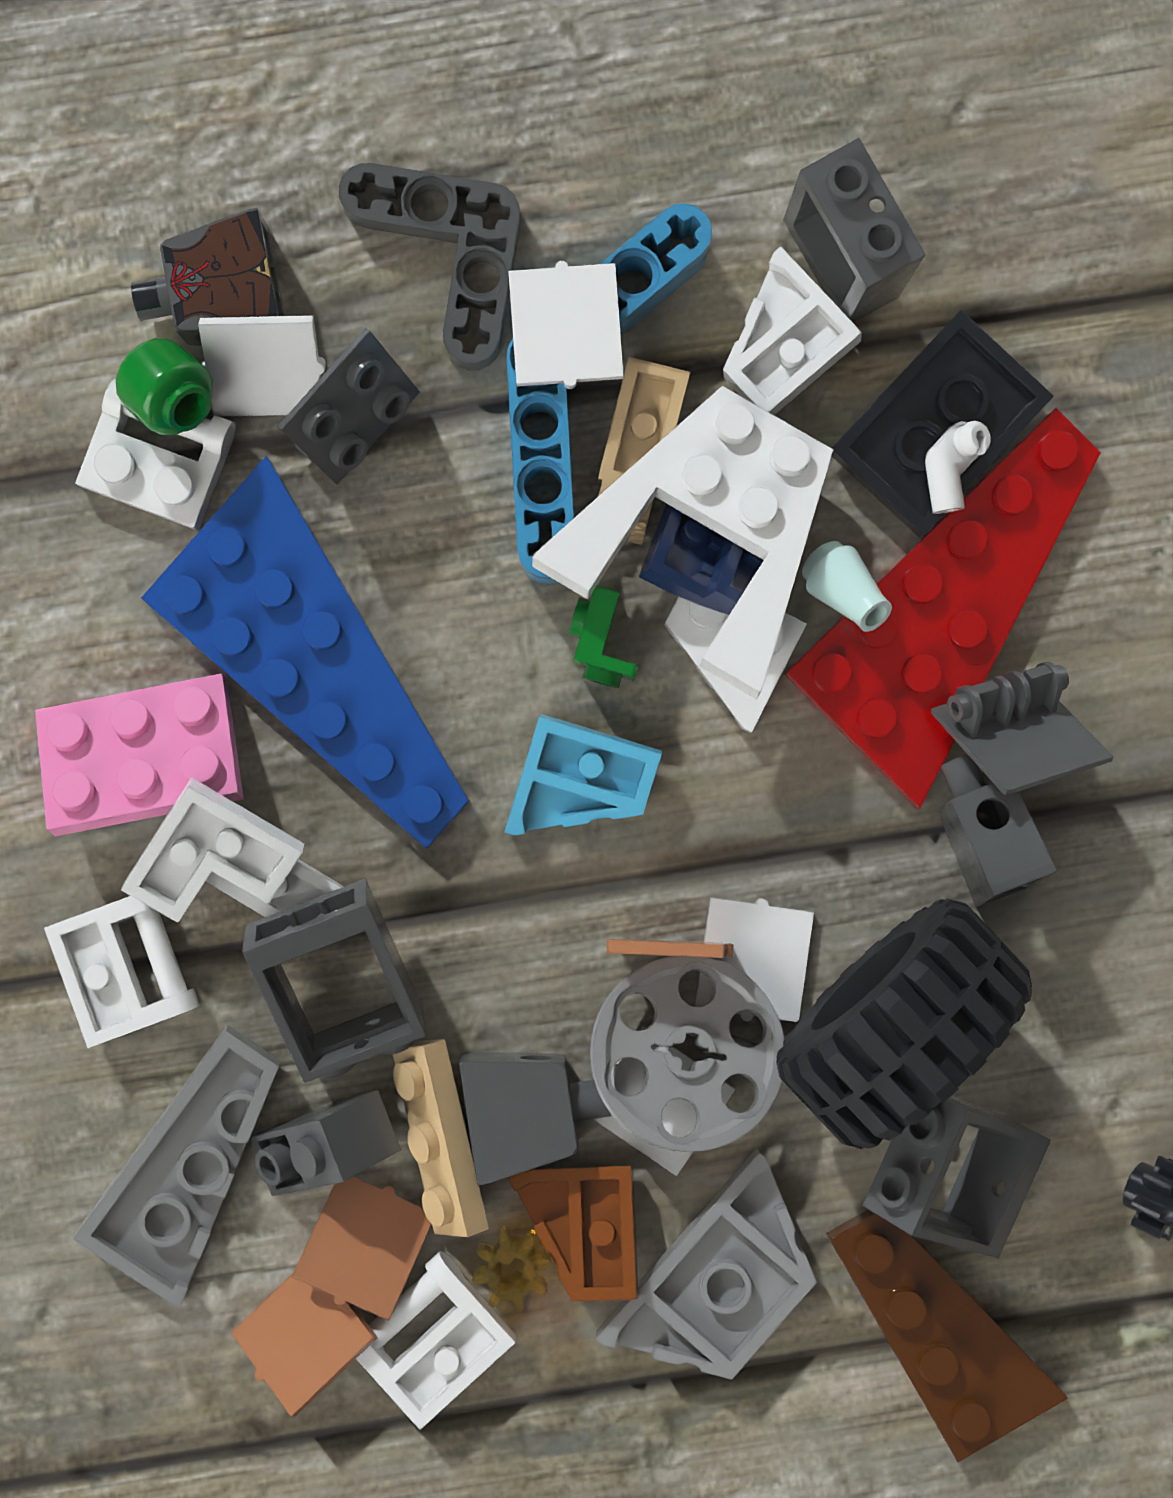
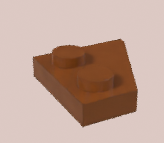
M633 1166L535 1169L509 1176V1181L514 1191L518 1192L535 1225L533 1228L558 1269L557 1274L571 1301L634 1300L639 1298Z

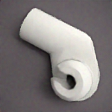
M978 421L955 423L942 434L927 452L925 466L933 514L954 512L965 508L960 475L978 455H983L989 449L991 443L989 430L983 423Z

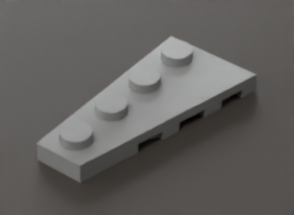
M227 1025L76 1230L73 1240L180 1309L223 1199H225L233 1180L246 1143L249 1141L279 1068L280 1060Z

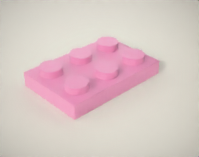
M222 673L35 710L46 829L55 837L168 815L191 777L233 802L244 800L229 686Z

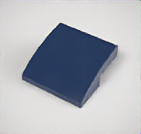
M666 503L639 578L681 598L730 615L764 560Z

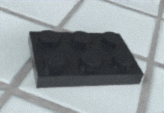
M960 310L832 447V457L913 533L921 538L944 515V513H932L925 466L927 452L950 426L961 421H978L983 423L989 430L991 436L989 449L983 455H978L960 475L962 492L964 493L1054 395L968 315Z

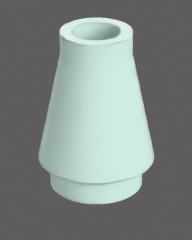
M838 541L827 542L814 550L805 561L802 576L806 580L808 593L855 622L861 630L865 632L872 631L882 625L889 617L892 605L881 593L854 547L843 546Z

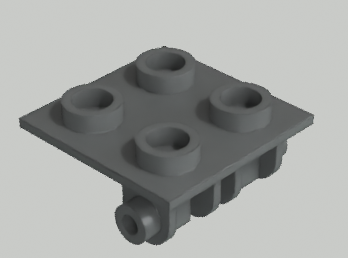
M365 328L277 427L296 444V449L312 463H315L338 485L350 470L356 468L364 460L367 451L387 428L405 414L409 404L420 391L371 331Z
M1051 662L1040 663L1035 668L1025 670L1024 674L1019 671H1012L1006 673L1004 677L1000 675L995 676L981 684L958 687L955 694L948 698L947 704L931 709V714L1004 796L1106 764L1113 760V756L1059 701L1062 690H1065L1069 685V676L1063 666L1054 665Z

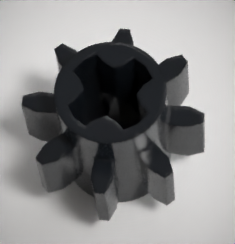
M1158 1156L1155 1166L1141 1162L1134 1168L1124 1188L1123 1204L1136 1211L1131 1226L1158 1239L1162 1237L1168 1241L1171 1240L1173 1235V1159Z

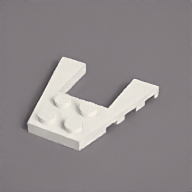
M722 386L543 545L532 557V567L588 599L654 497L763 559L764 561L703 656L700 664L702 668L757 700L764 686L833 449Z

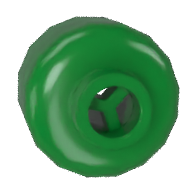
M154 338L143 342L131 350L120 364L115 380L116 394L123 406L148 429L160 435H177L196 428L209 414L213 398V379L202 363L174 341Z

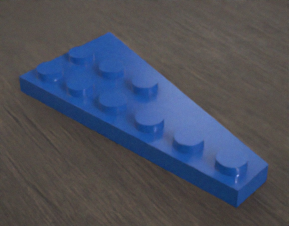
M265 456L145 592L141 599L427 849L470 800L434 738L427 730L400 680L396 677L337 572L320 547L303 514L296 506L272 461Z

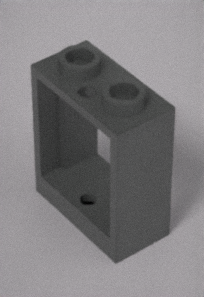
M860 138L853 140L800 170L783 221L824 293L854 323L899 298L926 254ZM874 199L881 200L885 206L882 212L872 211L869 205L870 201Z
M366 878L245 925L242 953L304 1083L322 1076L325 1078L341 1076L350 1071L360 1061L381 1053L385 1055L400 1053L412 1046L417 1039L426 1036L422 1004ZM365 931L397 1002L314 1034L281 963Z
M951 1096L945 1102L941 1101L930 1110V1114L916 1125H909L903 1130L902 1134L891 1140L862 1206L911 1236L999 1258L1051 1140L1000 1113ZM967 1125L978 1128L979 1130L943 1211L931 1208ZM933 1160L934 1168L931 1173L927 1174V1170ZM1004 1182L1006 1190L1003 1195L999 1196L997 1187L999 1183Z

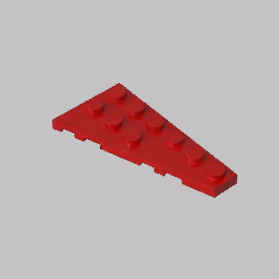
M1057 408L1050 412L964 497V509L949 512L876 583L883 596L892 605L891 613L882 625L872 631L865 632L855 622L843 616L784 674L916 809L921 808L955 741L931 714V709L947 704L948 698L955 694L958 687L964 685L974 686L985 682L1101 454Z

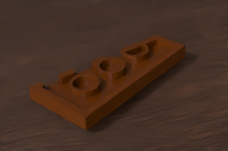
M869 1209L826 1233L957 1462L962 1461L1068 1399L1056 1383L1037 1366L1025 1351L985 1312L977 1301L958 1284L914 1236H911Z

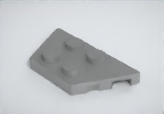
M756 1148L640 1280L638 1283L639 1298L623 1300L598 1328L596 1339L602 1345L615 1348L616 1344L644 1351L651 1353L653 1359L675 1365L689 1363L699 1367L702 1372L732 1380L817 1283L767 1158L760 1149Z

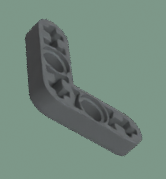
M360 163L349 168L342 176L339 184V199L347 217L355 225L366 229L457 243L443 327V343L450 360L458 367L470 371L481 370L489 366L497 358L501 348L510 294L508 271H513L521 227L520 207L515 194L507 187L497 183L381 164ZM367 183H376L379 195L398 199L396 187L404 186L401 195L403 215L394 216L396 211L393 202L381 199L373 200L370 209H362L358 197L353 194L354 192H364ZM425 191H437L447 198V211L436 221L426 222L419 219L413 212L415 199ZM458 196L467 197L466 205L468 211L487 212L490 203L501 204L502 215L509 217V219L498 220L495 229L488 230L484 228L482 217L464 213L465 226H455L459 217ZM477 262L493 264L500 273L498 285L488 293L473 292L464 282L466 271ZM461 302L476 309L496 308L493 315L487 311H481L479 323L481 335L489 339L488 344H478L474 354L465 353L462 342L455 339L457 334H467L471 320L469 308L459 309Z

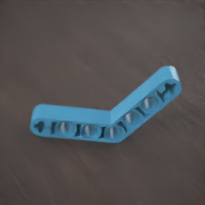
M684 203L675 204L665 209L601 263H615L616 280L622 273L635 270L643 273L650 282V286L638 294L624 292L617 284L621 336L693 277L705 264L712 237V229L707 215L697 206ZM672 234L680 240L688 235L693 237L692 249H689L682 243L667 254ZM666 255L665 266L663 270L662 264L659 260ZM512 339L508 346L506 359L517 551L522 569L527 576L537 583L550 585L558 582L532 567L533 556H529L530 551L540 549L539 522L551 521L553 537L574 519L567 391L564 383L517 387L514 341ZM546 413L555 419L558 427L555 433L548 439L533 440L522 431L525 420L532 414ZM540 475H548L555 478L562 488L558 498L548 504H536L531 501L525 493L527 485L533 478ZM561 517L565 518L564 523L554 521ZM527 519L537 521L532 524L526 525Z

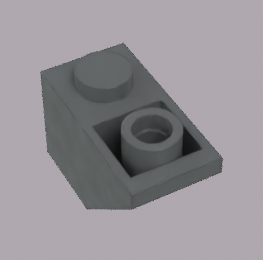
M378 1090L338 1100L258 1132L249 1138L256 1155V1169L262 1180L268 1185L272 1196L344 1182L401 1151Z

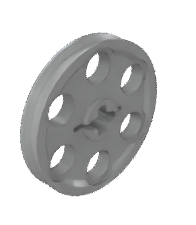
M670 956L655 960L637 969L622 980L609 994L597 1015L592 1031L590 1044L591 1070L602 1102L615 1120L632 1135L650 1145L671 1151H706L719 1148L741 1138L753 1129L767 1114L775 1101L782 1083L778 1073L776 1056L778 1050L784 1046V1035L772 1003L762 989L742 971L715 958ZM688 971L704 973L712 983L713 993L711 1000L703 1007L688 1005L679 994L680 979ZM641 994L647 997L653 1004L655 1010L654 1020L646 1030L634 1031L626 1027L622 1022L619 1014L620 1005L628 995ZM743 1010L755 1014L761 1021L763 1028L760 1041L750 1048L742 1047L735 1043L729 1031L730 1020L734 1014ZM686 1035L693 1036L695 1048L703 1050L705 1054L721 1055L724 1059L721 1061L707 1058L702 1061L693 1062L690 1065L689 1071L682 1070L681 1058L672 1056L671 1052L652 1050L651 1045L668 1048L672 1045L683 1043ZM620 1059H635L641 1063L645 1070V1086L635 1096L622 1095L612 1085L611 1071L615 1063ZM735 1074L748 1078L755 1090V1100L752 1106L741 1113L728 1109L721 1097V1089L725 1080ZM674 1099L688 1101L696 1112L697 1122L695 1128L684 1137L671 1135L665 1130L662 1123L663 1109L668 1102Z

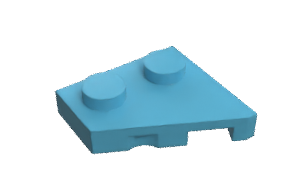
M540 714L504 833L520 835L525 834L527 830L559 825L570 827L588 824L591 820L602 818L620 819L643 815L662 751Z

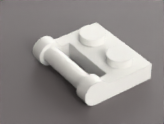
M114 378L105 392L102 414L75 484L199 531L234 438L235 422L214 416L212 420L205 418L200 425L192 430L177 434L203 444V450L197 462L122 434L128 417L137 418L123 406L117 396L116 378Z
M129 896L44 928L87 1048L200 1006L194 988L188 990L160 913L134 897ZM132 916L135 919L163 996L162 1000L149 1005L146 1003L117 923Z
M442 1251L438 1252L425 1264L427 1272L399 1297L390 1320L387 1321L378 1316L369 1324L378 1338L356 1358L419 1430L516 1343V1334L464 1278L463 1273L455 1262ZM444 1292L455 1306L393 1361L384 1351L383 1346L436 1297Z

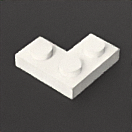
M191 777L125 880L121 891L172 920L179 922L210 873L213 872L269 904L303 853L304 843Z

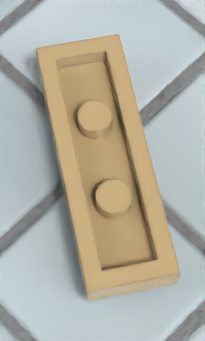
M445 1039L415 1041L408 1049L393 1054L395 1062L393 1080L396 1090L403 1098L410 1127L407 1136L408 1145L413 1157L418 1162L424 1188L422 1195L423 1210L433 1226L434 1234L468 1238L488 1230L489 1227L480 1188L477 1185L475 1166Z

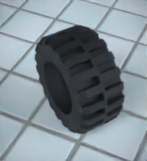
M948 898L935 901L929 908L924 907L914 913L906 922H901L881 941L878 940L865 951V954L854 964L852 963L831 987H828L816 999L817 1002L802 1015L795 1029L783 1041L784 1046L778 1050L776 1063L779 1077L842 1144L860 1149L876 1147L883 1139L890 1141L902 1134L903 1130L909 1125H916L928 1116L930 1110L941 1101L945 1102L959 1090L958 1087L970 1075H974L987 1062L986 1058L993 1050L1003 1044L1010 1035L1009 1030L1013 1024L1019 1022L1026 1011L1024 1005L1031 999L1032 983L1029 970L966 903Z

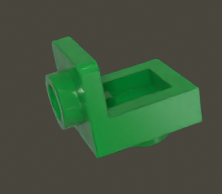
M596 586L591 601L579 597L568 634L580 638L573 662L575 665L585 667L582 678L605 686L619 688L622 678L631 681L635 680L639 665L603 655L620 592Z

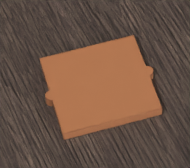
M608 939L606 953L724 958L733 957L734 944Z
M353 1176L344 1182L334 1184L293 1272L292 1278L334 1296L333 1301L338 1306L348 1302L389 1321L431 1223L427 1219L422 1207L394 1195L395 1190L392 1186H385L383 1189H380Z
M292 1273L231 1334L256 1367V1380L266 1381L289 1415L294 1417L308 1406L378 1337L354 1305L348 1302L341 1306L336 1305L333 1301L334 1296L292 1278Z

